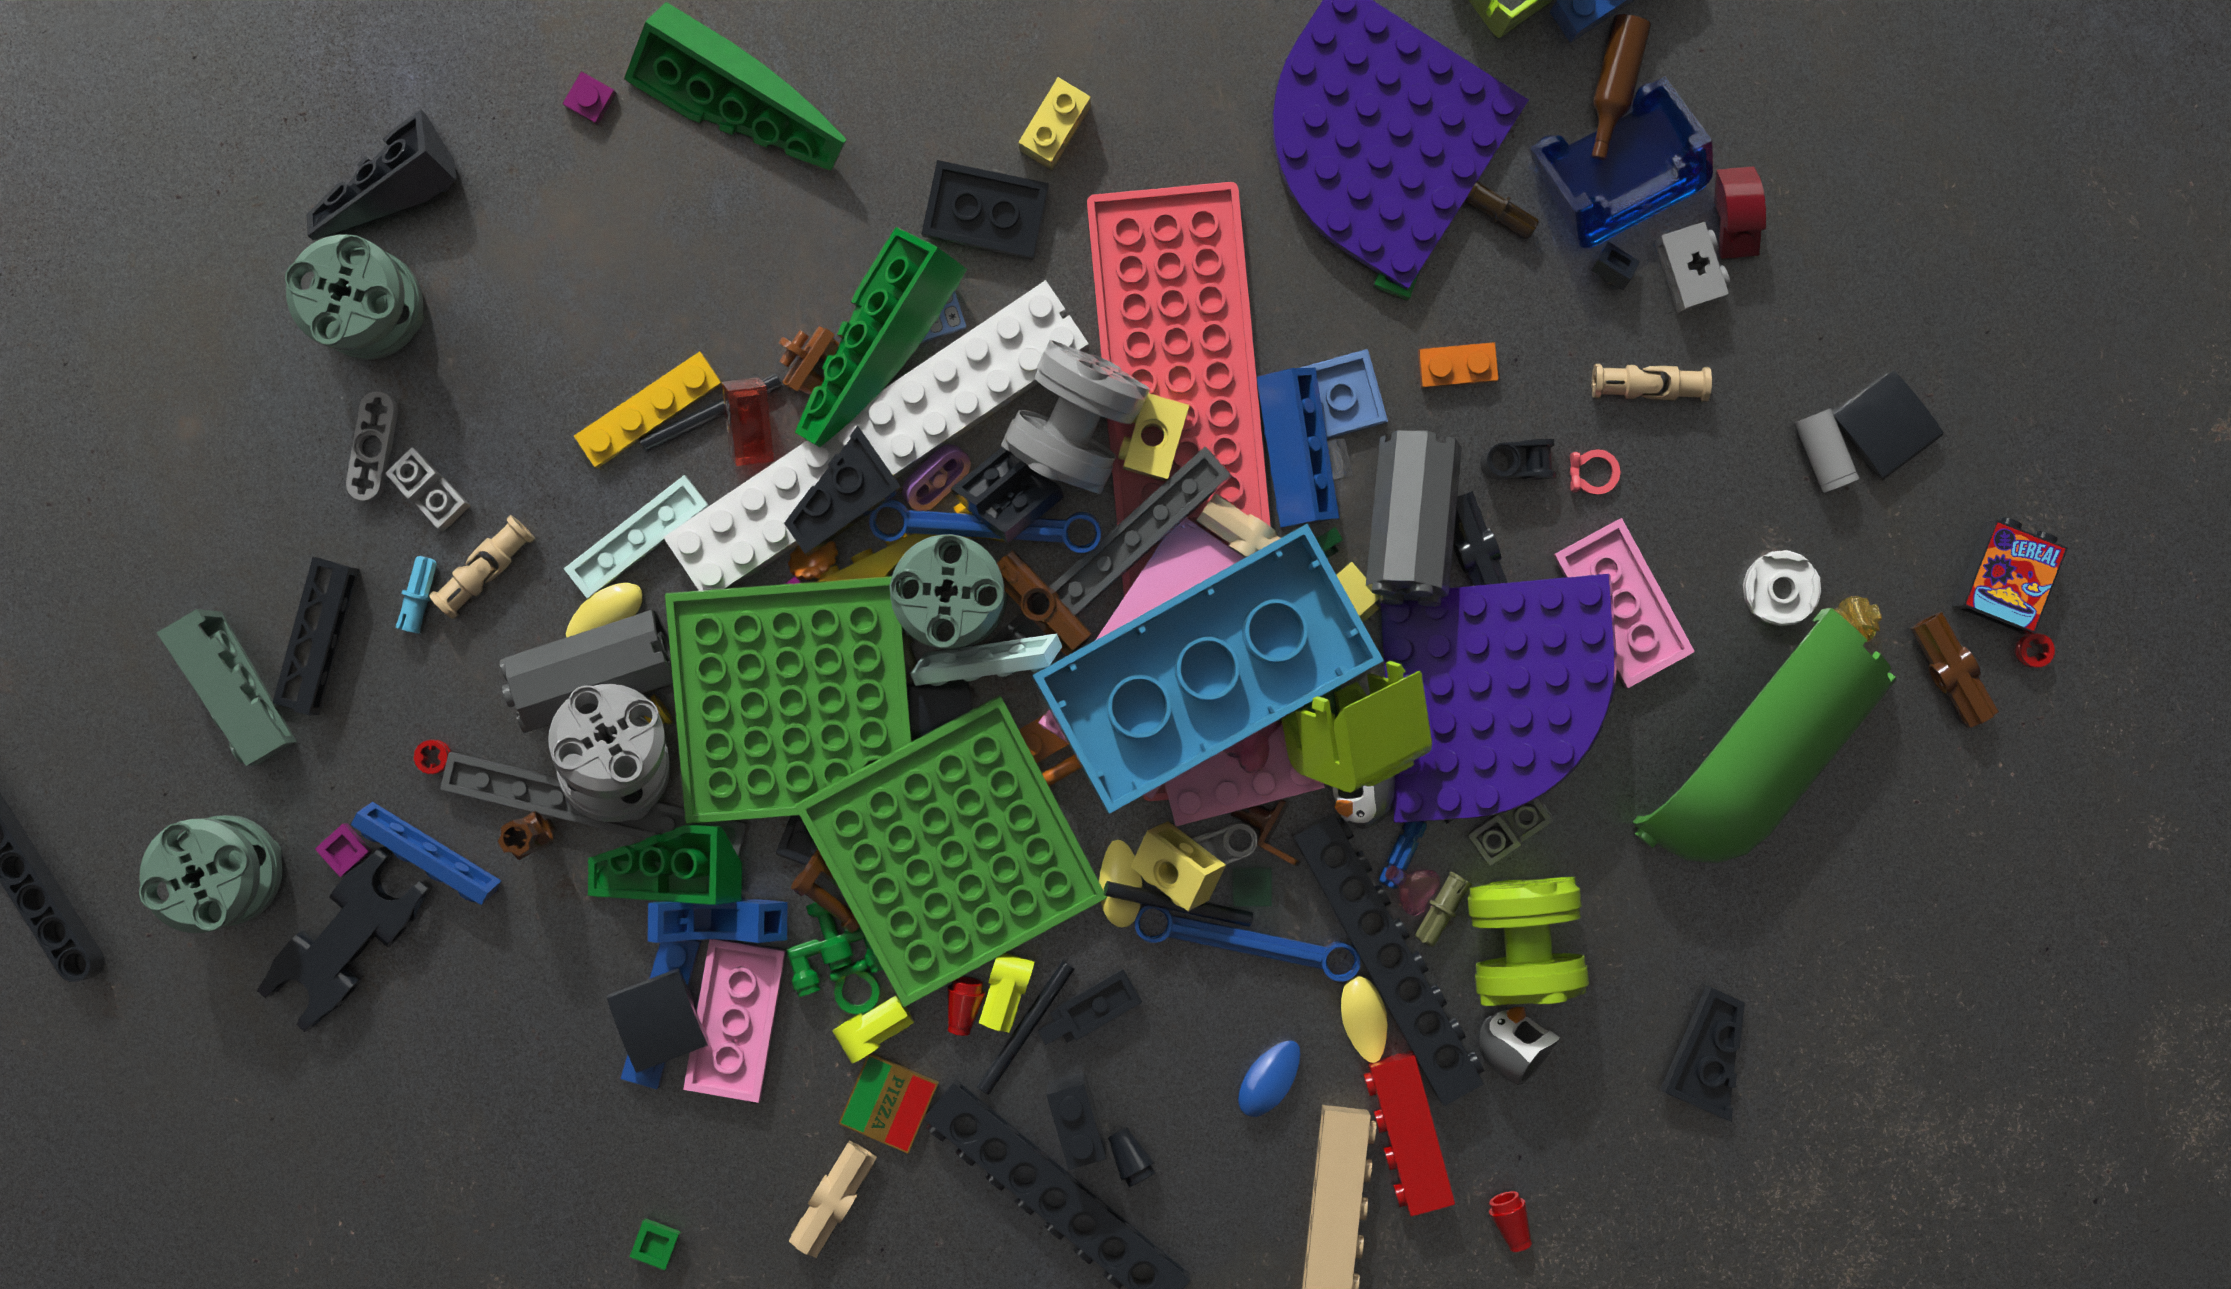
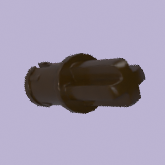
M1478 180L1464 201L1492 217L1494 224L1498 221L1524 238H1529L1539 224V220L1510 202L1511 197L1508 196L1505 199L1481 184Z

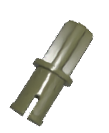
M1450 871L1435 900H1430L1429 904L1432 906L1418 928L1415 937L1422 943L1433 947L1450 918H1456L1457 915L1454 912L1472 884Z

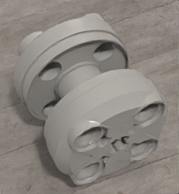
M1050 340L1037 365L1038 370L1034 378L1045 388L1060 397L1050 418L1035 412L1019 410L1015 419H1012L1001 446L1028 464L1032 470L1047 478L1101 494L1113 470L1116 455L1106 446L1091 438L1101 416L1120 423L1132 424L1136 415H1139L1150 388L1106 359Z
M584 685L576 688L557 710L551 722L548 736L550 754L566 801L581 814L598 821L622 822L643 818L663 795L670 777V760L665 744V733L656 705L638 691L622 685ZM588 703L598 706L590 714L579 712V709ZM641 716H647L652 720L649 723L646 721V719L642 718ZM633 792L642 795L641 799L633 804L623 801L624 796Z

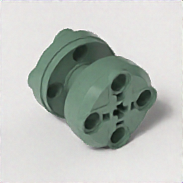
M334 235L314 242L297 257L295 262L285 272L287 305L297 326L316 342L352 358L372 360L394 354L412 339L416 331L423 324V295L414 273L401 260L357 235ZM314 272L309 289L303 290L301 279L306 273ZM408 306L410 311L408 320L402 324H397L403 307Z
M953 534L932 536L912 546L897 563L889 585L892 608L901 626L918 641L945 650H957L963 647L974 646L988 638L1000 624L1008 602V593L1004 589L1003 577L995 559L978 543ZM952 547H961V558L955 563H946V552ZM911 581H917L919 584L917 595L911 599H906L904 595L905 586ZM951 585L958 591L957 596H951L948 602V599L944 598L942 593L943 591H948ZM986 588H996L998 596L994 604L982 606L980 603L981 592ZM946 622H952L955 629L954 636L949 641L942 642L938 634L939 628Z
M221 815L189 819L170 824L151 841L143 855L139 877L140 900L160 921L182 932L205 933L251 921L264 912L277 895L282 879L281 847L260 825L240 816ZM258 845L266 852V860L263 865H259V860L254 850ZM161 881L166 883L169 892L167 901L160 899L157 893V888Z

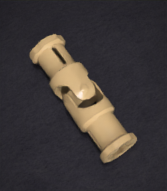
M1594 364L1591 382L1593 398H1600L1602 394L1624 395L1625 399H1635L1642 396L1646 399L1675 401L1677 397H1698L1702 402H1707L1711 395L1712 375L1710 367H1703L1701 371H1681L1677 366H1649L1643 368V372L1636 365H1627L1625 368H1603L1601 364ZM1660 372H1664L1665 386L1663 392L1660 393V390L1663 388V380L1661 378ZM1612 380V381H1620V382H1606V381Z
M510 515L507 518L508 523L492 539L486 538L472 552L466 561V565L468 564L469 566L457 567L452 572L453 577L438 592L433 591L429 595L434 604L450 618L455 619L458 616L457 611L472 596H478L483 591L484 580H486L485 583L493 581L512 563L511 557L526 542L532 543L535 540L531 532L514 516ZM485 551L492 555L498 562V569L496 570L488 557H484L479 553ZM458 588H461V591L452 600H450L449 597Z

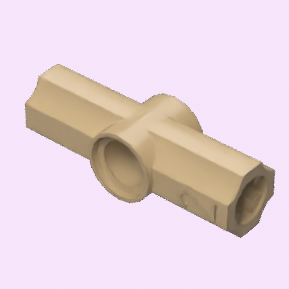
M1216 493L1196 520L1228 542V546L1244 558L1280 539L1277 536L1278 532L1268 524L1251 514L1246 515Z
M849 1140L829 1175L825 1174L808 1202L809 1208L791 1234L789 1242L796 1249L806 1255L817 1258L836 1224L841 1223L858 1195L856 1191L874 1165L877 1157L868 1149Z

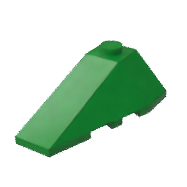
M684 825L672 831L645 838L643 841L588 858V896L711 905L741 901L742 862L723 828L720 826Z

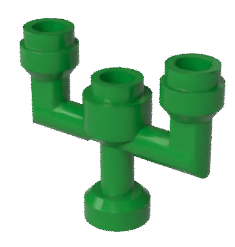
M816 902L806 906L808 915L818 918L824 940L814 939L786 949L794 973L791 982L794 990L797 991L798 997L820 990L818 974L811 969L808 957L821 953L824 964H828L830 970L838 969L852 963L850 956L853 955L850 943L864 940L867 949L864 958L867 966L870 967L871 973L883 970L861 927L853 933L845 929L844 933L839 935L832 914Z

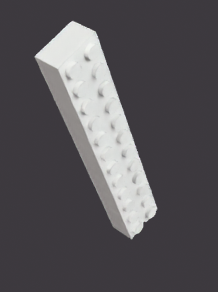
M1045 280L884 388L849 424L819 448L810 441H805L663 538L699 591L735 588L799 545L784 522L810 487L816 485L828 469V464L835 454H839L850 440L849 436L857 425L892 475L897 479L933 455L939 448L948 445L1037 385L1039 382L1034 378L1038 370L1037 365L1050 340L1083 352L1089 350V343L1070 315L1062 319L1066 315L1065 308Z

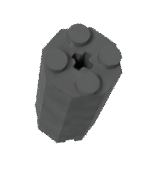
M1404 430L1392 432L1391 440L1386 435L1380 437L1366 586L1373 594L1381 595L1380 602L1383 604L1402 605L1404 600L1418 601V604L1423 606L1437 607L1441 606L1442 598L1449 594L1462 447L1456 438L1446 436V443L1436 441L1437 433Z
M649 610L501 659V671L508 684L502 686L503 695L509 707L516 706V716L522 732L527 733L551 725L553 717L560 706L576 688L584 685H622L634 689L642 695L673 685L671 656L667 645L669 638L657 611ZM588 703L583 705L579 712L586 714L595 711L598 706Z

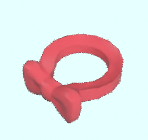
M1596 449L1588 451L1581 456L1578 452L1570 454V491L1577 492L1582 489L1588 494L1600 495L1609 492L1618 483L1621 473L1620 466L1616 458L1608 451ZM1591 458H1603L1611 466V478L1604 486H1592L1579 476V467Z

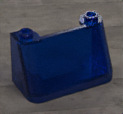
M1666 77L1653 83H1646L1637 90L1632 104L1633 112L1620 118L1615 125L1606 160H1597L1591 157L1597 131L1568 145L1563 136L1549 135L1543 137L1537 144L1530 147L1531 157L1572 235L1582 248L1596 246L1697 193L1713 177L1712 139Z

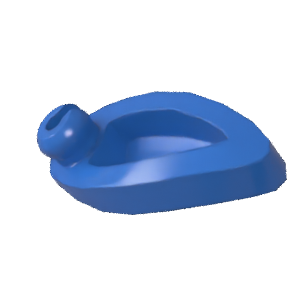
M1291 1040L1284 1041L1272 1047L1250 1067L1244 1077L1238 1097V1104L1244 1114L1250 1117L1262 1116L1277 1106L1289 1092L1299 1067L1301 1055L1300 1047L1296 1042Z

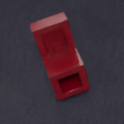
M1754 166L1717 169L1714 205L1721 218L1718 252L1722 259L1759 256L1761 231L1766 230V203L1761 179Z

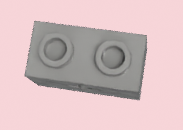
M1705 222L1662 235L1654 241L1677 313L1721 300L1729 294L1727 290L1730 287L1729 274L1725 266L1719 265L1715 253L1718 251L1717 238L1713 230L1707 229ZM1690 262L1694 264L1700 263L1702 269L1698 272L1696 270H1689L1688 264Z

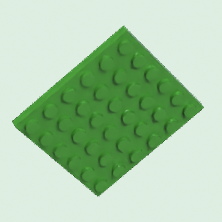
M892 576L665 594L686 824L799 815L795 807L796 803L912 742L903 628L896 618L891 604L889 585Z
M1000 695L795 804L801 819L903 1007L1107 898V896H1104V891Z

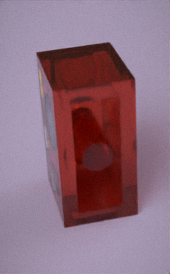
M760 377L723 381V400L731 459L736 466L774 461L766 385Z

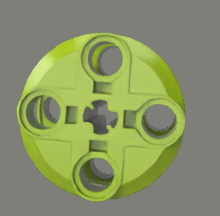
M1575 877L1503 880L1470 888V895L1467 900L1472 926L1477 928H1503L1506 957L1476 963V993L1480 996L1481 1005L1553 1004L1566 1002L1570 998L1586 994L1589 976L1588 966L1585 965V956L1575 953H1553L1550 924L1581 918L1580 888L1576 886Z

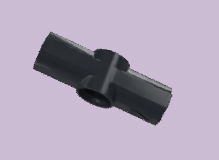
M1473 491L1458 496L1453 546L1464 573H1468L1472 586L1508 583L1499 561L1501 560L1499 546L1493 532L1485 525L1481 509Z

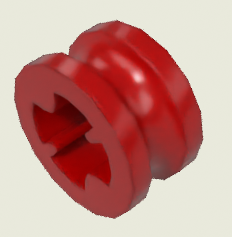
M2041 633L2024 635L2018 640L2015 647V655L2018 661L2024 666L2031 668L2043 667L2049 664L2055 654L2054 643L2048 636ZM2031 641L2035 645L2041 644L2043 647V653H2038L2041 656L2039 660L2035 656H2028L2027 648H2032L2029 644Z
M440 740L423 741L414 751L415 765L420 771L427 774L441 773L445 770L448 754L451 752V749ZM437 747L440 750L437 757L441 762L438 766L436 763L428 766L426 764L428 755L425 751L428 748L429 750H436Z

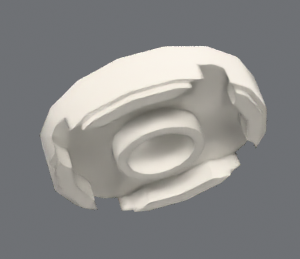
M1788 550L1769 552L1756 559L1747 570L1743 582L1744 600L1751 613L1762 622L1774 626L1795 625L1807 618L1817 607L1821 595L1820 576L1812 564L1808 562L1809 560L1801 554ZM1780 577L1787 579L1791 584V594L1786 599L1776 597L1773 592V584Z

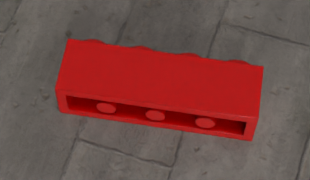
M1407 1051L1381 1058L1375 1063L1367 1062L1370 1072L1363 1074L1369 1097L1373 1095L1377 1097L1380 1109L1373 1111L1379 1134L1384 1132L1387 1134L1390 1146L1383 1148L1389 1171L1394 1169L1397 1171L1400 1184L1393 1185L1399 1208L1406 1206L1410 1216H1415L1455 1205L1414 1053Z

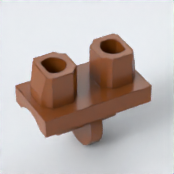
M818 326L804 349L801 348L809 336L801 330L792 342L782 337L778 343L787 350L779 362L789 368L795 357H798L782 383L796 392L801 390L810 395L815 387L821 386L824 378L812 369L819 358L826 361L828 355H835L839 343L833 339L835 334L827 328Z

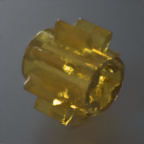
M1859 596L1849 597L1838 605V609H1834L1867 639L1866 642L1875 636L1876 631H1880L1878 622L1882 620L1881 613L1877 604L1870 606L1868 598Z

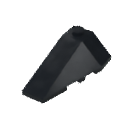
M421 109L391 130L382 139L387 145L372 160L365 156L357 164L359 169L348 184L346 182H339L306 214L307 235L309 238L316 240L429 201L437 194L447 192L456 181L454 159L429 118Z

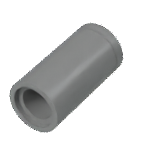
M1831 408L1794 423L1823 493L1860 479Z

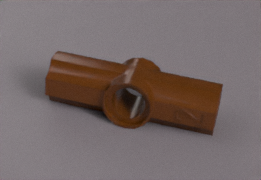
M1014 550L997 563L1003 577L1005 591L1021 607L1024 615L1033 620L1046 635H1058L1062 645L1060 650L1066 656L1077 651L1093 635L1060 600L1057 592L1048 587ZM1038 593L1045 594L1050 603L1049 609L1043 615L1036 613L1032 607L1033 598Z
M1940 612L1927 617L1910 628L1930 662L1928 670L1933 681L1944 694H1948L1966 728H1972L1993 718L1999 711L1979 678L1981 675L1979 665L1971 652L1966 647L1960 645L1943 613Z
M534 811L522 819L512 820L501 827V836L497 842L504 853L511 852L518 860H521L533 852L543 850L552 845L556 828L550 819H544L537 811Z

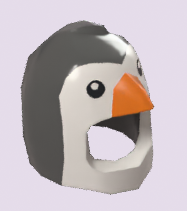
M1395 775L1374 786H1363L1351 793L1332 787L1336 801L1335 809L1346 822L1355 824L1357 828L1366 829L1375 826L1393 808Z
M1514 1007L1510 1010H1499L1495 1015L1489 1016L1484 1020L1480 1029L1479 1046L1481 1055L1491 1068L1503 1078L1521 1085L1542 1065L1553 1047L1558 1043L1560 1037L1526 1017L1524 1007Z

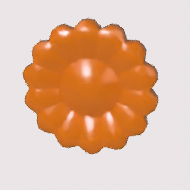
M830 541L809 557L797 545L796 549L790 554L791 559L788 562L791 574L795 575L797 579L804 578L805 580H810L813 577L818 578L822 573L828 572L830 566L836 562L835 557L838 555L836 544Z

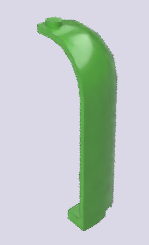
M1833 608L1821 609L1812 620L1816 624L1686 783L1652 814L1644 817L1638 815L1632 822L1638 828L1635 835L1649 847L1654 848L1657 844L1686 861L1718 864L1747 855L1772 834L1896 682V676L1889 672L1891 670L1889 663L1876 651L1871 655L1863 647L1867 639Z

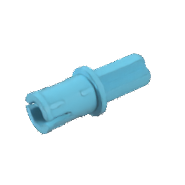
M423 556L415 558L407 590H402L401 593L404 595L396 628L420 633L427 603L432 601L429 597V592L437 566L435 560Z

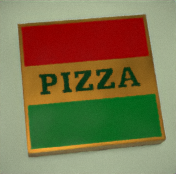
M870 1053L866 1057L838 1124L908 1154L939 1082Z

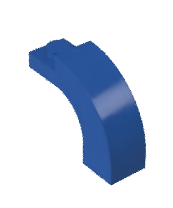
M741 898L740 902L718 905L668 901L648 903V942L662 943L702 939L738 940L754 943L787 940L788 902Z

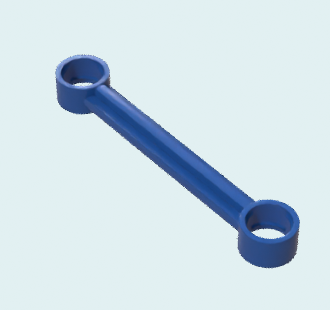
M888 500L872 511L869 520L873 534L884 541L897 540L904 533L953 534L963 537L1001 539L973 514L907 510L902 503L895 500ZM883 507L894 508L901 513L904 524L898 532L886 534L878 528L876 518L878 512ZM1087 512L1074 513L1067 520L1038 518L1013 540L1065 543L1074 552L1086 553L1098 545L1101 538V525L1094 515ZM1084 519L1091 522L1096 531L1093 541L1081 546L1071 542L1067 531L1072 521Z
M1149 905L1142 906L1135 919L1137 934L1143 940L1151 943L1161 942L1169 937L1323 969L1329 978L1339 982L1352 979L1360 968L1359 954L1350 944L1342 941L1333 942L1325 947L1171 915L1167 909ZM1155 908L1165 914L1168 925L1162 934L1150 937L1141 930L1139 919L1146 910ZM1338 947H1344V949L1349 950L1355 960L1350 971L1341 975H1335L1329 970L1326 959L1328 954Z

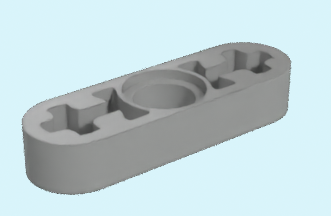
M370 392L360 402L346 478L348 493L353 498L365 502L378 499L384 492L387 478L385 473L389 467L398 416L396 401L391 396L382 392ZM379 399H382V405L388 408L386 414L379 415L377 423L378 426L385 427L384 433L375 429H366L367 423L375 426L376 414L370 412L371 405H378ZM370 436H377L382 443V450L377 456L369 458L363 452V442ZM360 460L368 464H379L378 470L369 468L368 480L374 482L373 489H366L364 495H362L363 489L357 487L358 479H365L367 468L359 467Z

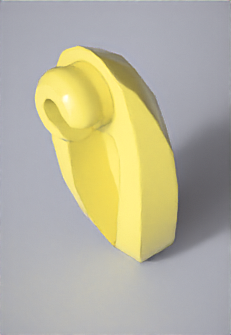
M619 583L591 595L573 615L567 626L566 637L636 615L642 604L643 593L641 588L636 584Z
M1112 841L1105 853L1099 876V883L1103 891L1107 881L1142 888L1141 875L1130 867L1135 855L1124 841ZM1107 897L1100 901L1107 919L1115 926L1122 928L1130 926L1135 921L1141 907L1139 903Z
M1355 975L1347 981L1343 988L1341 996L1342 1021L1355 1049L1368 1062L1375 1063L1380 1060L1384 1053L1388 1028L1387 1012L1378 990L1371 981L1363 976Z

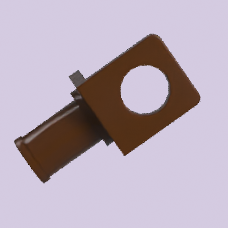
M1281 799L1277 807L1271 811L1258 805L1247 808L1250 811L1249 813L1243 810L1231 812L1232 817H1236L1260 831V838L1257 842L1258 846L1294 866H1299L1301 861L1268 844L1289 805L1288 802Z

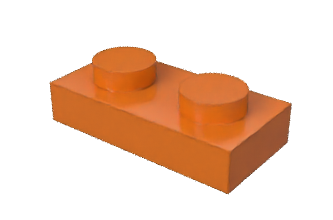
M1495 342L1418 350L1421 389L1497 382L1499 380Z

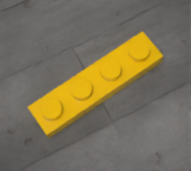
M699 351L575 434L574 437L593 466L599 468L638 442L640 438L650 434L723 385V383L704 355Z

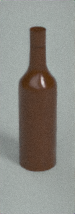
M1618 14L1613 18L1593 99L1599 123L1591 157L1597 160H1606L1615 125L1631 108L1651 23L1648 20L1638 16Z

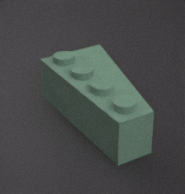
M196 609L156 632L209 710L215 724L229 740L230 750L240 763L244 762L246 766L259 765L297 743L278 708L272 703L273 700L222 611Z

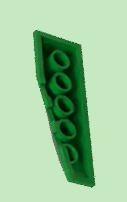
M667 2L645 21L624 80L690 120L698 123L706 120L719 125L720 131L731 135L739 132L752 137L753 143L764 147L772 144L785 149L786 155L830 171L834 168L847 139L812 104L763 63L733 42Z
M895 227L855 291L851 303L856 307L849 322L842 321L837 333L842 338L834 356H827L822 368L825 376L821 386L813 389L795 433L820 448L849 424L905 365L932 325L938 320L940 312L952 293L958 288L967 268L937 246Z

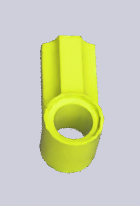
M1008 953L996 957L988 982L991 985L979 1024L997 1031L1010 1033L1018 1011L1021 995H1025L1034 961Z
M895 995L866 1014L862 1015L860 1013L832 1030L853 1064L878 1049L883 1041L908 1028L914 1023V1020L907 1006L903 1007L899 997Z

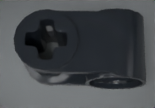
M1554 439L1498 443L1484 451L1480 461L1481 469L1487 477L1496 480H1544L1556 478V472L1552 470L1551 447L1555 445ZM1496 451L1502 452L1508 457L1509 465L1506 471H1499L1494 467L1492 457Z

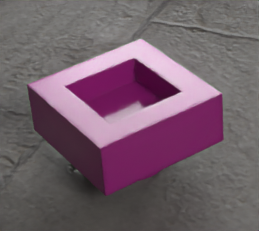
M581 71L562 104L592 123L599 125L616 92L614 89Z
M348 823L340 825L315 848L339 877H344L372 852L370 847Z

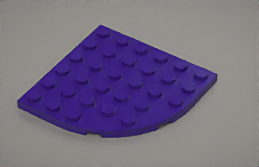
M1322 0L1295 42L1279 77L1272 114L1275 156L1281 176L1291 197L1296 200L1311 225L1339 249L1378 274H1382L1392 283L1408 290L1529 99L1373 0Z
M1610 574L1449 588L1448 596L1443 597L1441 606L1437 607L1423 606L1418 604V601L1404 600L1402 605H1386L1381 603L1385 678H1388L1386 662L1388 661L1402 664L1406 671L1403 673L1404 678L1421 671L1432 738L1431 751L1414 760L1412 767L1395 775L1394 823L1478 818L1508 812L1548 793L1579 766L1602 731L1603 722L1608 713L1609 705L1612 703L1615 689L1617 652Z

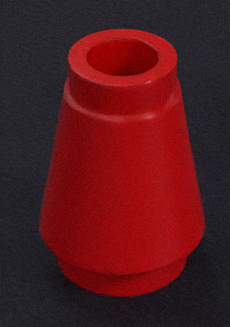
M961 976L952 981V985L948 986V1032L960 1036L970 1035L971 1028L985 995V992L982 990V981L972 977Z
M1508 1191L1496 1195L1489 1202L1491 1206L1489 1214L1507 1245H1509L1510 1251L1520 1252L1528 1249L1532 1242L1525 1200L1520 1198L1516 1191Z

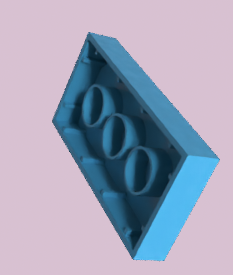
M1306 524L1037 672L1032 676V679L1107 814H1110L1313 701L1314 697L1322 696L1384 660L1309 525Z

